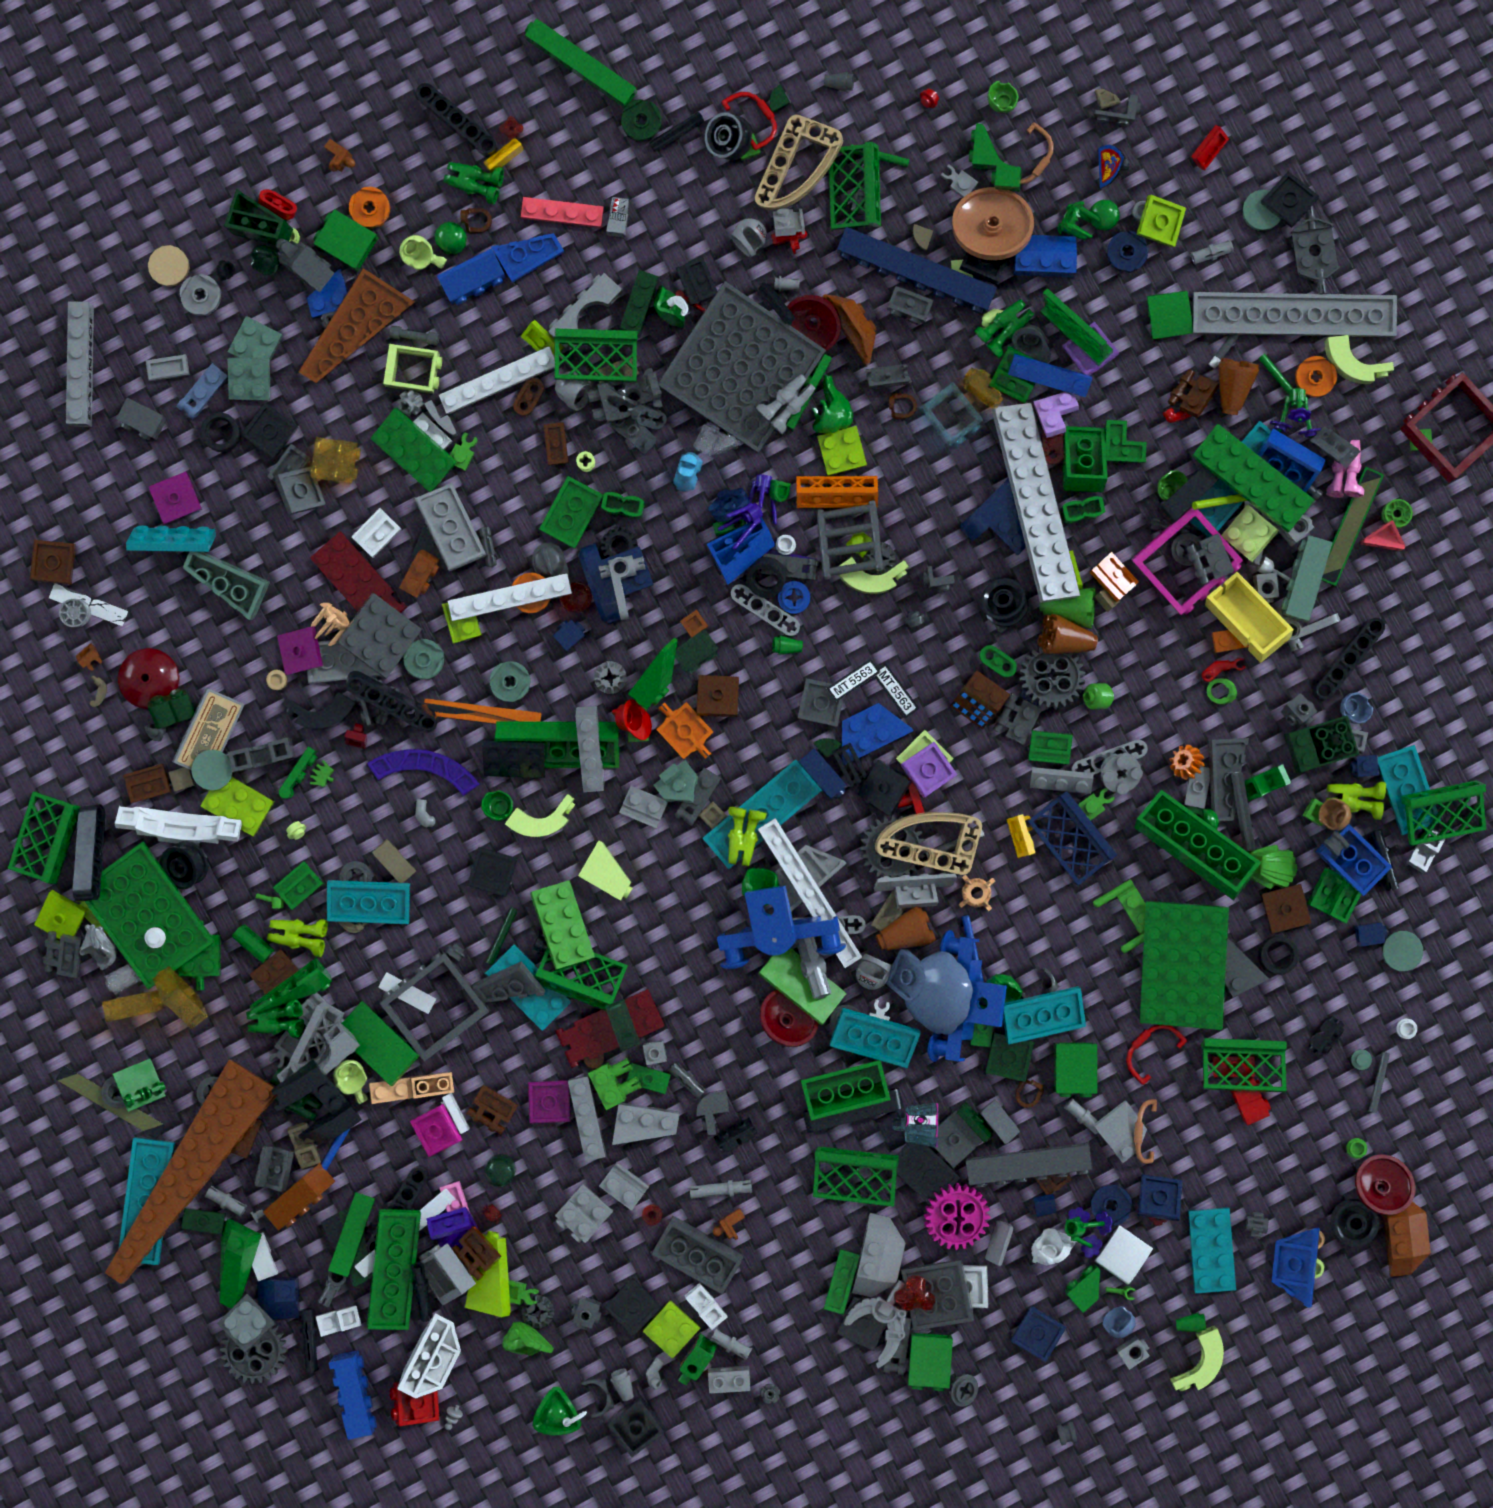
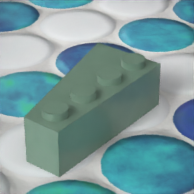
M1310 535L1301 539L1297 557L1292 567V577L1289 579L1286 588L1288 590L1287 597L1283 599L1281 604L1282 616L1302 622L1310 620L1332 542Z
M190 551L183 566V569L202 584L209 587L216 595L227 601L230 606L241 612L248 620L255 619L270 584L269 581L205 552Z

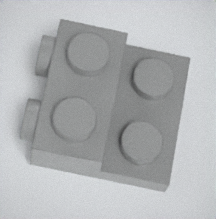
M583 1183L555 1216L558 1218L556 1220L557 1224L563 1229L568 1227L573 1232L571 1236L577 1242L583 1241L586 1243L614 1210Z

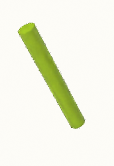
M1240 494L1195 501L1192 503V508L1197 510L1247 500Z

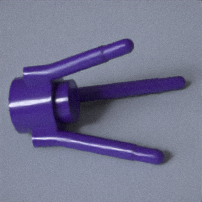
M756 475V481H752V488L748 497L749 504L752 502L756 490V492L760 493L758 506L760 509L762 508L764 494L769 493L772 476ZM771 499L773 524L776 525V504Z
M750 503L727 514V518L740 515L718 527V531H721L741 519H744L746 523H752L733 546L734 550L745 540L756 525L762 522L760 517L763 516V513L756 503Z

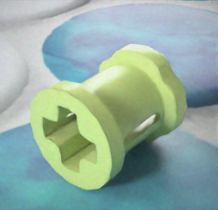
M584 451L577 456V465L583 472H590L595 467L596 462L590 452ZM584 457H588L589 461H591L586 467L581 463V461H584Z

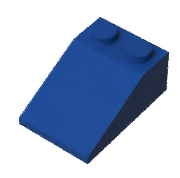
M1348 824L1343 830L1337 831L1350 845L1347 849H1343L1338 857L1332 854L1324 843L1315 852L1336 873L1364 896L1392 866Z

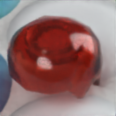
M573 582L570 584L572 594L560 597L562 607L569 612L581 613L590 606L592 593L589 586L584 583Z

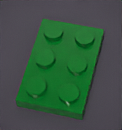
M567 476L539 530L576 549L603 499V494Z

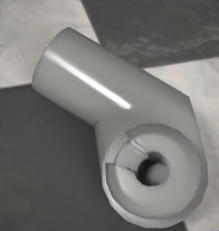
M417 799L416 819L426 828L428 826L433 827L435 825V818L429 816L426 812L427 800Z

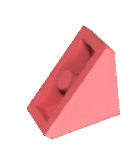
M1393 520L1383 524L1360 541V545L1395 551L1405 549V544Z

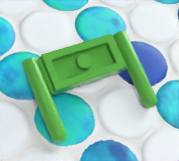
M1131 879L1093 902V905L1099 908L1117 897L1140 934L1121 946L1123 953L1129 952L1144 942L1146 904Z

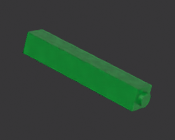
M537 18L526 27L525 37L527 41L623 108L637 94L636 87Z

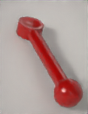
M682 290L676 292V296H680L690 303ZM698 304L693 305L703 313L706 310Z

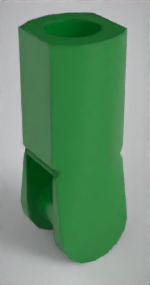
M744 519L739 520L741 527L748 524ZM728 521L713 523L716 537L728 534L738 528H735L734 524L718 531V527Z

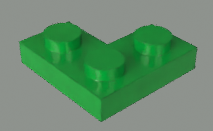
M1106 420L1105 442L1107 462L1145 463L1147 442L1126 441L1127 421Z

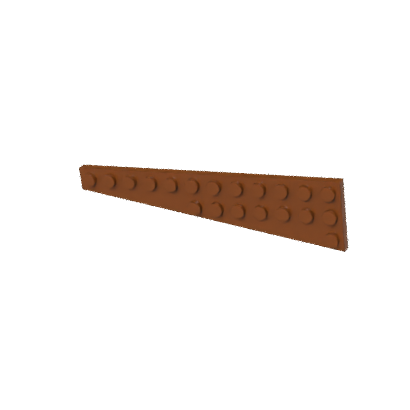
M228 1060L105 1274L120 1284H124L141 1264L143 1258L150 1253L155 1243L163 1237L168 1227L176 1221L181 1211L190 1204L221 1166V1163L229 1156L234 1146L243 1139L247 1130L256 1123V1119L277 1097V1095H273L271 1092L274 1088L273 1085L234 1060Z

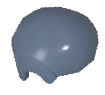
M1354 692L1348 693L1341 700L1340 712L1342 716H1348L1349 722L1360 724L1366 723L1371 718L1373 707L1369 704L1368 697Z
M1123 1306L1113 1308L1103 1318V1327L1114 1338L1128 1336L1136 1326L1135 1317L1131 1311L1126 1310Z

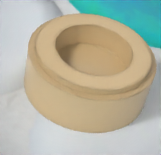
M273 670L267 675L266 682L271 689L282 690L286 687L288 678L283 671Z

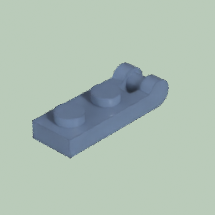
M212 363L176 407L180 411L184 410L188 414L187 416L194 420L226 382L228 375ZM192 400L197 403L195 407L189 405Z

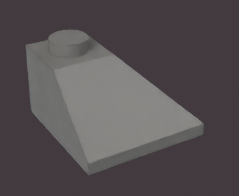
M1126 1100L1093 1125L1122 1163L1136 1153L1134 1130L1137 1115ZM1144 1124L1142 1142L1147 1131V1128L1144 1126Z

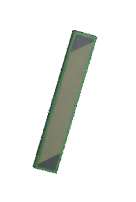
M1364 467L1357 483L1364 488V496L1360 498L1351 497L1332 540V546L1321 581L1334 587L1337 585L1384 474Z

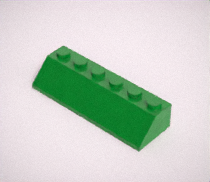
M496 721L495 741L544 743L545 768H581L576 722ZM599 722V742L603 768H619V728L616 722Z
M1160 790L1140 814L1134 826L1136 830L1233 901L1261 864L1258 859L1163 790Z

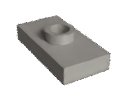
M1200 767L1201 774L1195 773V779L1188 778L1184 805L1205 809L1210 782V768Z

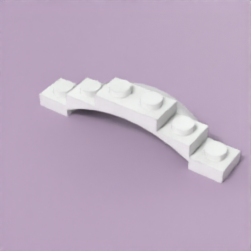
M120 806L115 821L116 828L136 830L137 835L154 836L160 842L179 843L181 841H189L199 846L200 842L218 844L219 840L238 842L242 826L241 820L228 819L224 816L196 815L142 807L129 808Z

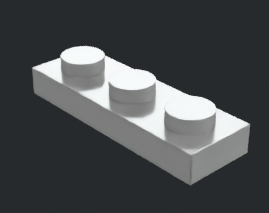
M1032 767L1030 788L1091 794L1093 773Z

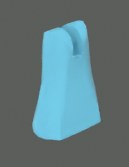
M687 452L681 455L673 484L680 491L695 489L698 480L696 473L700 472L703 461L694 452Z

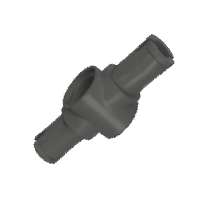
M329 1272L325 1283L326 1287L317 1302L323 1304L325 1301L324 1306L329 1308L337 1291L339 1292L347 1282V1277L343 1276V1280L340 1283H336L333 1280L334 1273Z

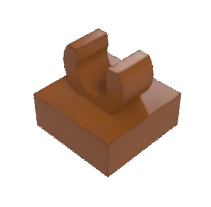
M697 610L680 621L691 638L708 628V625Z
M92 643L76 655L78 663L83 668L87 666L91 671L94 670L90 664L93 660L98 661L100 664L102 663L97 648Z

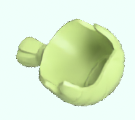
M418 235L407 237L399 247L402 261L416 270L424 269L430 263L442 269L447 262V259L433 254L430 243Z
M355 1060L342 1061L334 1069V1083L342 1093L347 1095L354 1094L357 1103L362 1104L368 1100L367 1095L362 1092V1087L367 1081L363 1066Z

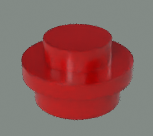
M927 89L920 93V101L925 107L935 108L937 106L939 97L935 91Z

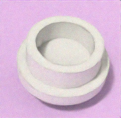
M782 535L776 540V550L780 554L789 555L794 552L796 542L793 537Z
M154 927L146 932L145 942L149 947L158 948L165 943L166 935L162 929Z
M1407 1018L1400 1020L1396 1026L1397 1034L1404 1039L1413 1038L1417 1033L1416 1023Z

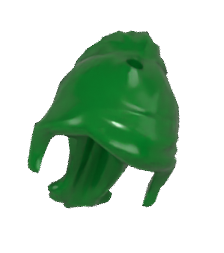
M825 375L823 390L828 404H826L825 400H820L824 409L821 415H818L816 408H812L815 415V422L812 428L817 433L827 434L850 427L853 422L854 413L849 401L834 386L832 375Z

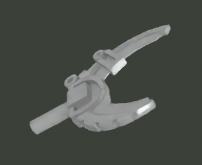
M900 1280L896 1283L887 1300L880 1296L864 1299L849 1311V1315L846 1316L844 1321L845 1325H851L856 1319L872 1313L877 1321L887 1323L888 1330H886L885 1337L887 1343L883 1352L878 1357L877 1368L886 1364L893 1357L900 1341L906 1335L904 1324L907 1312L905 1309H899L893 1305L905 1286V1283Z

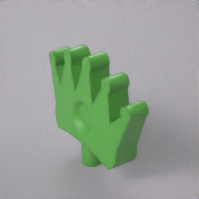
M322 760L324 766L316 765L320 771L312 769L317 776H310L316 781L310 782L311 785L326 787L327 781L333 782L334 779L330 775L334 770L324 760Z

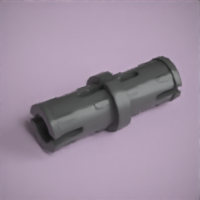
M677 1061L668 1069L677 1078L680 1085L689 1090L696 1099L705 1092L706 1089L693 1078L694 1075L692 1073L689 1074Z

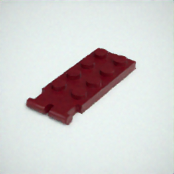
M341 531L310 557L357 612L371 593H375L400 613L407 608L403 601L399 604L392 596L395 593Z
M646 989L613 1004L610 1012L605 1010L597 1011L575 1021L574 1027L565 1031L563 1028L555 1030L562 1047L570 1044L571 1049L565 1051V1055L571 1068L578 1066V1061L588 1056L590 1060L656 1031L665 1025L649 989Z

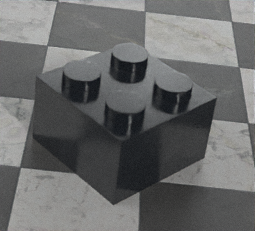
M641 1395L608 1419L607 1423L631 1457H634L665 1433V1426Z

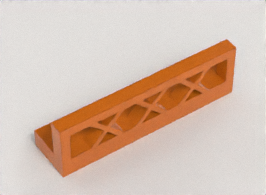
M796 476V508H849L867 505L869 501L873 500L878 508L877 476ZM844 483H850L852 486L844 487L842 485ZM873 483L874 487H865L863 484ZM801 484H810L812 486L801 487ZM823 484H831L832 486H831V487H824V486H822V485H823Z

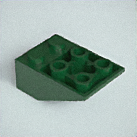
M1347 715L1284 734L1296 773L1359 755Z

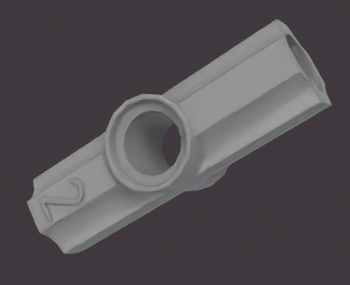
M814 937L797 939L796 944L802 960V974L808 979L813 999H820L830 995L831 990L825 974L826 964L823 957L816 952L817 945Z

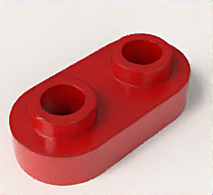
M269 189L262 190L259 193L258 203L284 220H290L295 217L297 206L294 202Z

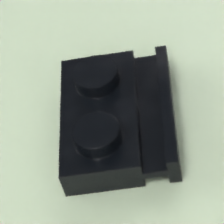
M704 257L676 267L691 306L715 296L717 289Z

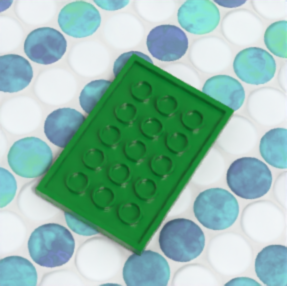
M141 842L102 871L101 891L98 900L84 901L148 990L215 942L144 842ZM154 927L162 929L166 935L165 943L158 948H151L145 942L146 932Z
M1146 901L1140 1023L1215 1030L1223 1029L1229 907Z

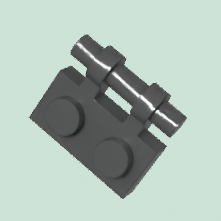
M1219 533L1199 541L1202 549L1196 551L1194 544L1186 547L1189 553L1187 555L1188 559L1192 561L1196 570L1194 572L1196 578L1200 579L1202 585L1209 582L1208 573L1212 572L1214 579H1218L1234 572ZM1204 555L1209 565L1203 568L1200 557Z
M1011 693L1008 700L1003 704L1004 708L1000 716H997L995 720L996 724L993 730L1000 733L1004 726L1008 728L1006 737L1024 745L1042 708L1026 700H1023L1021 705L1018 706L1015 704L1018 696ZM1013 710L1017 713L1011 723L1007 719Z
M49 931L48 938L45 940V947L47 949L46 955L43 958L44 970L52 972L53 966L57 967V975L77 978L79 976L81 960L79 951L83 938L63 934L60 937V941L56 939L57 933ZM55 949L59 950L58 958L54 956Z

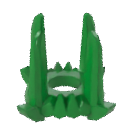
M1082 201L1069 204L1066 207L1067 211L1062 222L1058 223V233L1061 235L1062 231L1083 240L1087 239V237L1092 238L1091 234L1075 225L1076 221H1079L1077 218H1081L1091 223L1089 218L1098 223L1100 219L1084 208V202Z

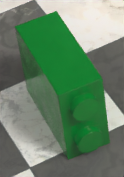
M334 209L332 213H328L323 229L318 230L313 239L315 242L313 244L317 249L354 271L359 272L379 238L374 232Z
M1054 1043V1092L1059 1093V1097H1072V1093H1080V1097H1092V1094H1097L1096 1043Z
M911 1332L907 1382L913 1389L921 1390L924 1387H932V1390L944 1391V1388H950L952 1335Z

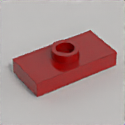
M1215 125L1191 156L1197 166L1204 171L1229 140L1220 126Z
M1213 1056V1066L1221 1061L1218 1056ZM1229 1056L1226 1059L1234 1067L1242 1061L1238 1056ZM1250 1056L1247 1061L1255 1068V1056ZM1224 1062L1216 1068L1224 1077L1232 1071ZM1245 1063L1237 1068L1244 1077H1247L1252 1072ZM1233 1072L1229 1077L1238 1076Z

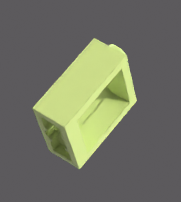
M389 344L383 384L389 388L434 394V390L439 387L437 370L442 367V357L435 350ZM399 353L433 358L428 386L395 382Z

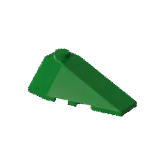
M316 957L251 1004L250 1011L252 1014L288 1003L290 1000H297L315 994L319 990L322 992L330 986L332 981L331 975Z
M230 1218L226 1221L221 1237L219 1303L232 1309L242 1298L262 1234Z

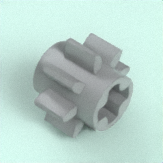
M405 390L399 395L401 399L397 403H399L398 406L401 412L410 416L412 413L416 415L421 411L420 407L424 403L418 392L413 390L407 392Z

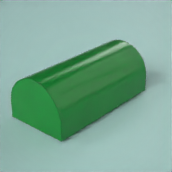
M246 924L240 926L232 935L235 941L262 964L275 951L273 947Z

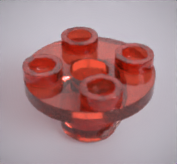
M918 1275L909 1276L905 1289L894 1293L895 1302L900 1304L903 1310H913V1308L932 1310L935 1304V1296L925 1291V1278Z

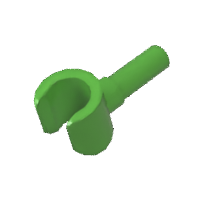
M256 894L255 898L272 902V908L284 907V900L281 897Z
M1125 1286L1123 1289L1106 1287V1292L1123 1295L1128 1300L1135 1299L1132 1296H1127L1129 1290L1136 1291L1130 1286Z

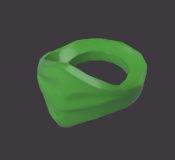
M1217 678L1209 683L1207 696L1216 704L1226 705L1237 697V690L1232 681L1226 678ZM1216 683L1225 684L1229 688L1228 696L1222 699L1215 698L1211 693L1213 685Z

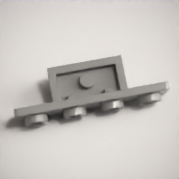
M948 872L938 875H902L895 878L884 876L877 879L874 891L894 890L897 909L913 908L916 906H937L936 887L953 886L957 877L955 873L949 874Z

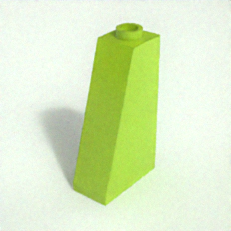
M487 1231V1234H483L484 1237L498 1251L501 1258L488 1271H484L480 1267L479 1270L484 1275L480 1280L477 1281L473 1275L471 1276L476 1284L468 1289L465 1308L498 1317L510 1316L506 1238L500 1237L498 1232Z

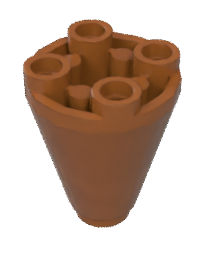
M1221 358L1218 364L1222 413L1238 415V411L1242 409L1259 373L1258 364Z
M1045 615L1043 619V632L1039 635L1037 641L1038 646L1042 647L1043 653H1080L1096 649L1098 637L1093 632L1060 615Z
M918 906L909 909L879 931L880 934L875 935L881 950L926 946L936 941L932 929L929 930L927 923L930 922L927 913Z

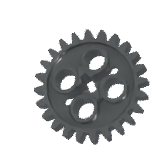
M1040 646L1039 653L1033 649L1031 652L1032 657L1026 656L1027 662H1022L1021 664L1024 669L1019 671V674L1023 676L1019 678V682L1025 683L1021 686V690H1027L1025 697L1032 696L1031 703L1037 700L1039 701V708L1044 703L1046 710L1049 709L1050 705H1053L1054 710H1057L1058 704L1065 708L1066 701L1071 705L1073 703L1072 697L1078 699L1079 694L1077 692H1082L1083 687L1080 685L1085 684V680L1081 677H1084L1086 674L1084 671H1079L1083 668V664H1077L1079 657L1072 658L1073 653L1046 654L1043 653ZM1063 663L1066 669L1060 670L1056 667V664ZM1043 665L1046 668V670L1044 672H1040L1036 669L1035 666ZM1049 674H1052L1053 677H1056L1055 680H1052V678L1049 677ZM1064 682L1069 688L1066 690L1061 689L1058 684ZM1045 684L1048 690L1041 691L1038 685Z
M894 815L890 817V821H888L886 816H883L882 823L875 819L876 826L869 824L871 831H864L867 838L860 839L865 843V846L859 847V849L865 850V853L860 857L867 858L863 864L865 866L871 865L868 870L869 872L877 870L875 873L876 877H879L881 873L883 877L889 875L890 878H895V876L900 877L903 874L910 876L909 870L917 872L914 863L890 858L889 865L883 866L881 864L882 855L875 853V840L888 825L896 821ZM916 824L901 829L905 833V837L902 840L904 842L921 845L920 843L924 842L925 839L918 837L922 831H914L917 827ZM893 834L890 838L896 839L895 834ZM886 841L885 844L880 848L886 849L890 848L891 846L887 845ZM908 846L901 847L899 849V854H901L903 850L909 851ZM919 853L918 858H925V855Z
M279 1326L271 1328L254 1345L256 1347L255 1353L251 1352V1348L247 1353L244 1352V1357L236 1355L235 1350L241 1348L225 1332L224 1335L227 1338H223L221 1343L226 1346L221 1347L220 1351L225 1352L221 1359H227L228 1361L224 1367H231L229 1374L236 1372L235 1379L243 1376L244 1383L250 1378L251 1384L256 1381V1378L262 1383L264 1377L270 1380L271 1373L276 1375L278 1373L276 1368L281 1369L283 1367L280 1361H285L287 1358L282 1354L288 1351L287 1348L282 1347L286 1344L287 1340L280 1339L284 1333L276 1332ZM264 1342H268L272 1345L271 1351H268L264 1348ZM253 1360H259L262 1364V1367H255L253 1365Z

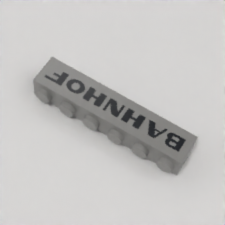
M68 302L66 424L71 427H92L94 306L89 302Z

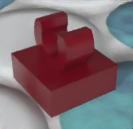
M355 723L353 731L346 730V745L362 749L366 748L367 734H363L364 725Z

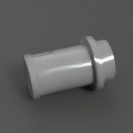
M779 276V278H775L774 290H778V292H781V290L799 291L800 280L799 278H781Z

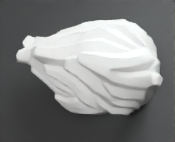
M1047 1228L1035 1240V1243L1032 1244V1262H1038L1046 1266L1059 1263L1070 1254L1077 1241H1071L1070 1236L1056 1229Z

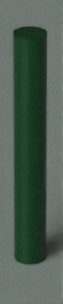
M511 906L486 963L494 964L518 909Z

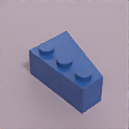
M760 517L762 522L756 525L735 550L733 546L750 527L751 522L707 544L727 585L775 546L770 531L762 517Z

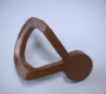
M468 208L460 212L461 223H465L466 231L469 234L486 232L492 225V217L485 209ZM470 213H484L488 219L487 224L483 228L469 227L468 216Z
M892 394L889 397V410H891L892 418L906 419L912 417L917 411L915 398L909 394ZM895 399H910L913 403L912 411L908 414L895 413Z
M1026 1079V1082L1020 1081L1015 1093L1017 1103L1025 1108L1035 1106L1044 1093L1043 1085L1034 1080L1029 1081ZM1026 1084L1038 1089L1035 1100L1030 1104L1023 1103L1020 1099V1092Z

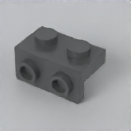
M895 286L887 310L890 311L889 314L901 318V316L909 318L908 321L913 324H925L933 300Z
M927 566L925 572L922 573L923 585H927L928 590L937 589V592L949 591L950 587L955 584L954 575L933 578L932 566Z
M263 1146L260 1153L258 1171L255 1175V1186L286 1192L294 1151L277 1146Z

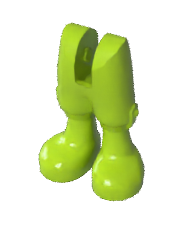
M1356 782L1352 784H1327V792L1343 794L1342 799L1339 800L1345 802L1350 807L1351 813L1362 809L1370 812L1374 819H1382L1383 802L1362 801L1358 797H1371L1383 800L1386 793V782H1378L1371 788H1363Z
M729 807L728 813L733 817L734 829H731L728 834V864L736 865L739 855L738 851L741 850L743 851L742 866L749 867L755 843L758 841L755 829L759 821L766 819L767 813L749 809L745 834H743L742 828L747 809Z
M298 919L294 921L270 920L269 927L277 930L284 929L285 935L268 933V941L289 946L291 949H297L302 946L311 950L315 957H322L325 949L324 940L303 938L299 934H310L323 938L328 930L327 920L320 919L313 925H304Z

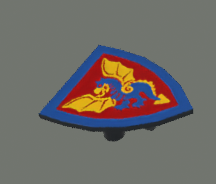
M1105 145L1098 148L1100 188L1111 184L1121 170H1129L1128 159L1118 147L1113 145Z

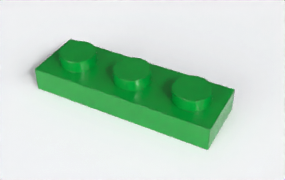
M840 1249L824 1304L825 1310L844 1315L860 1254Z

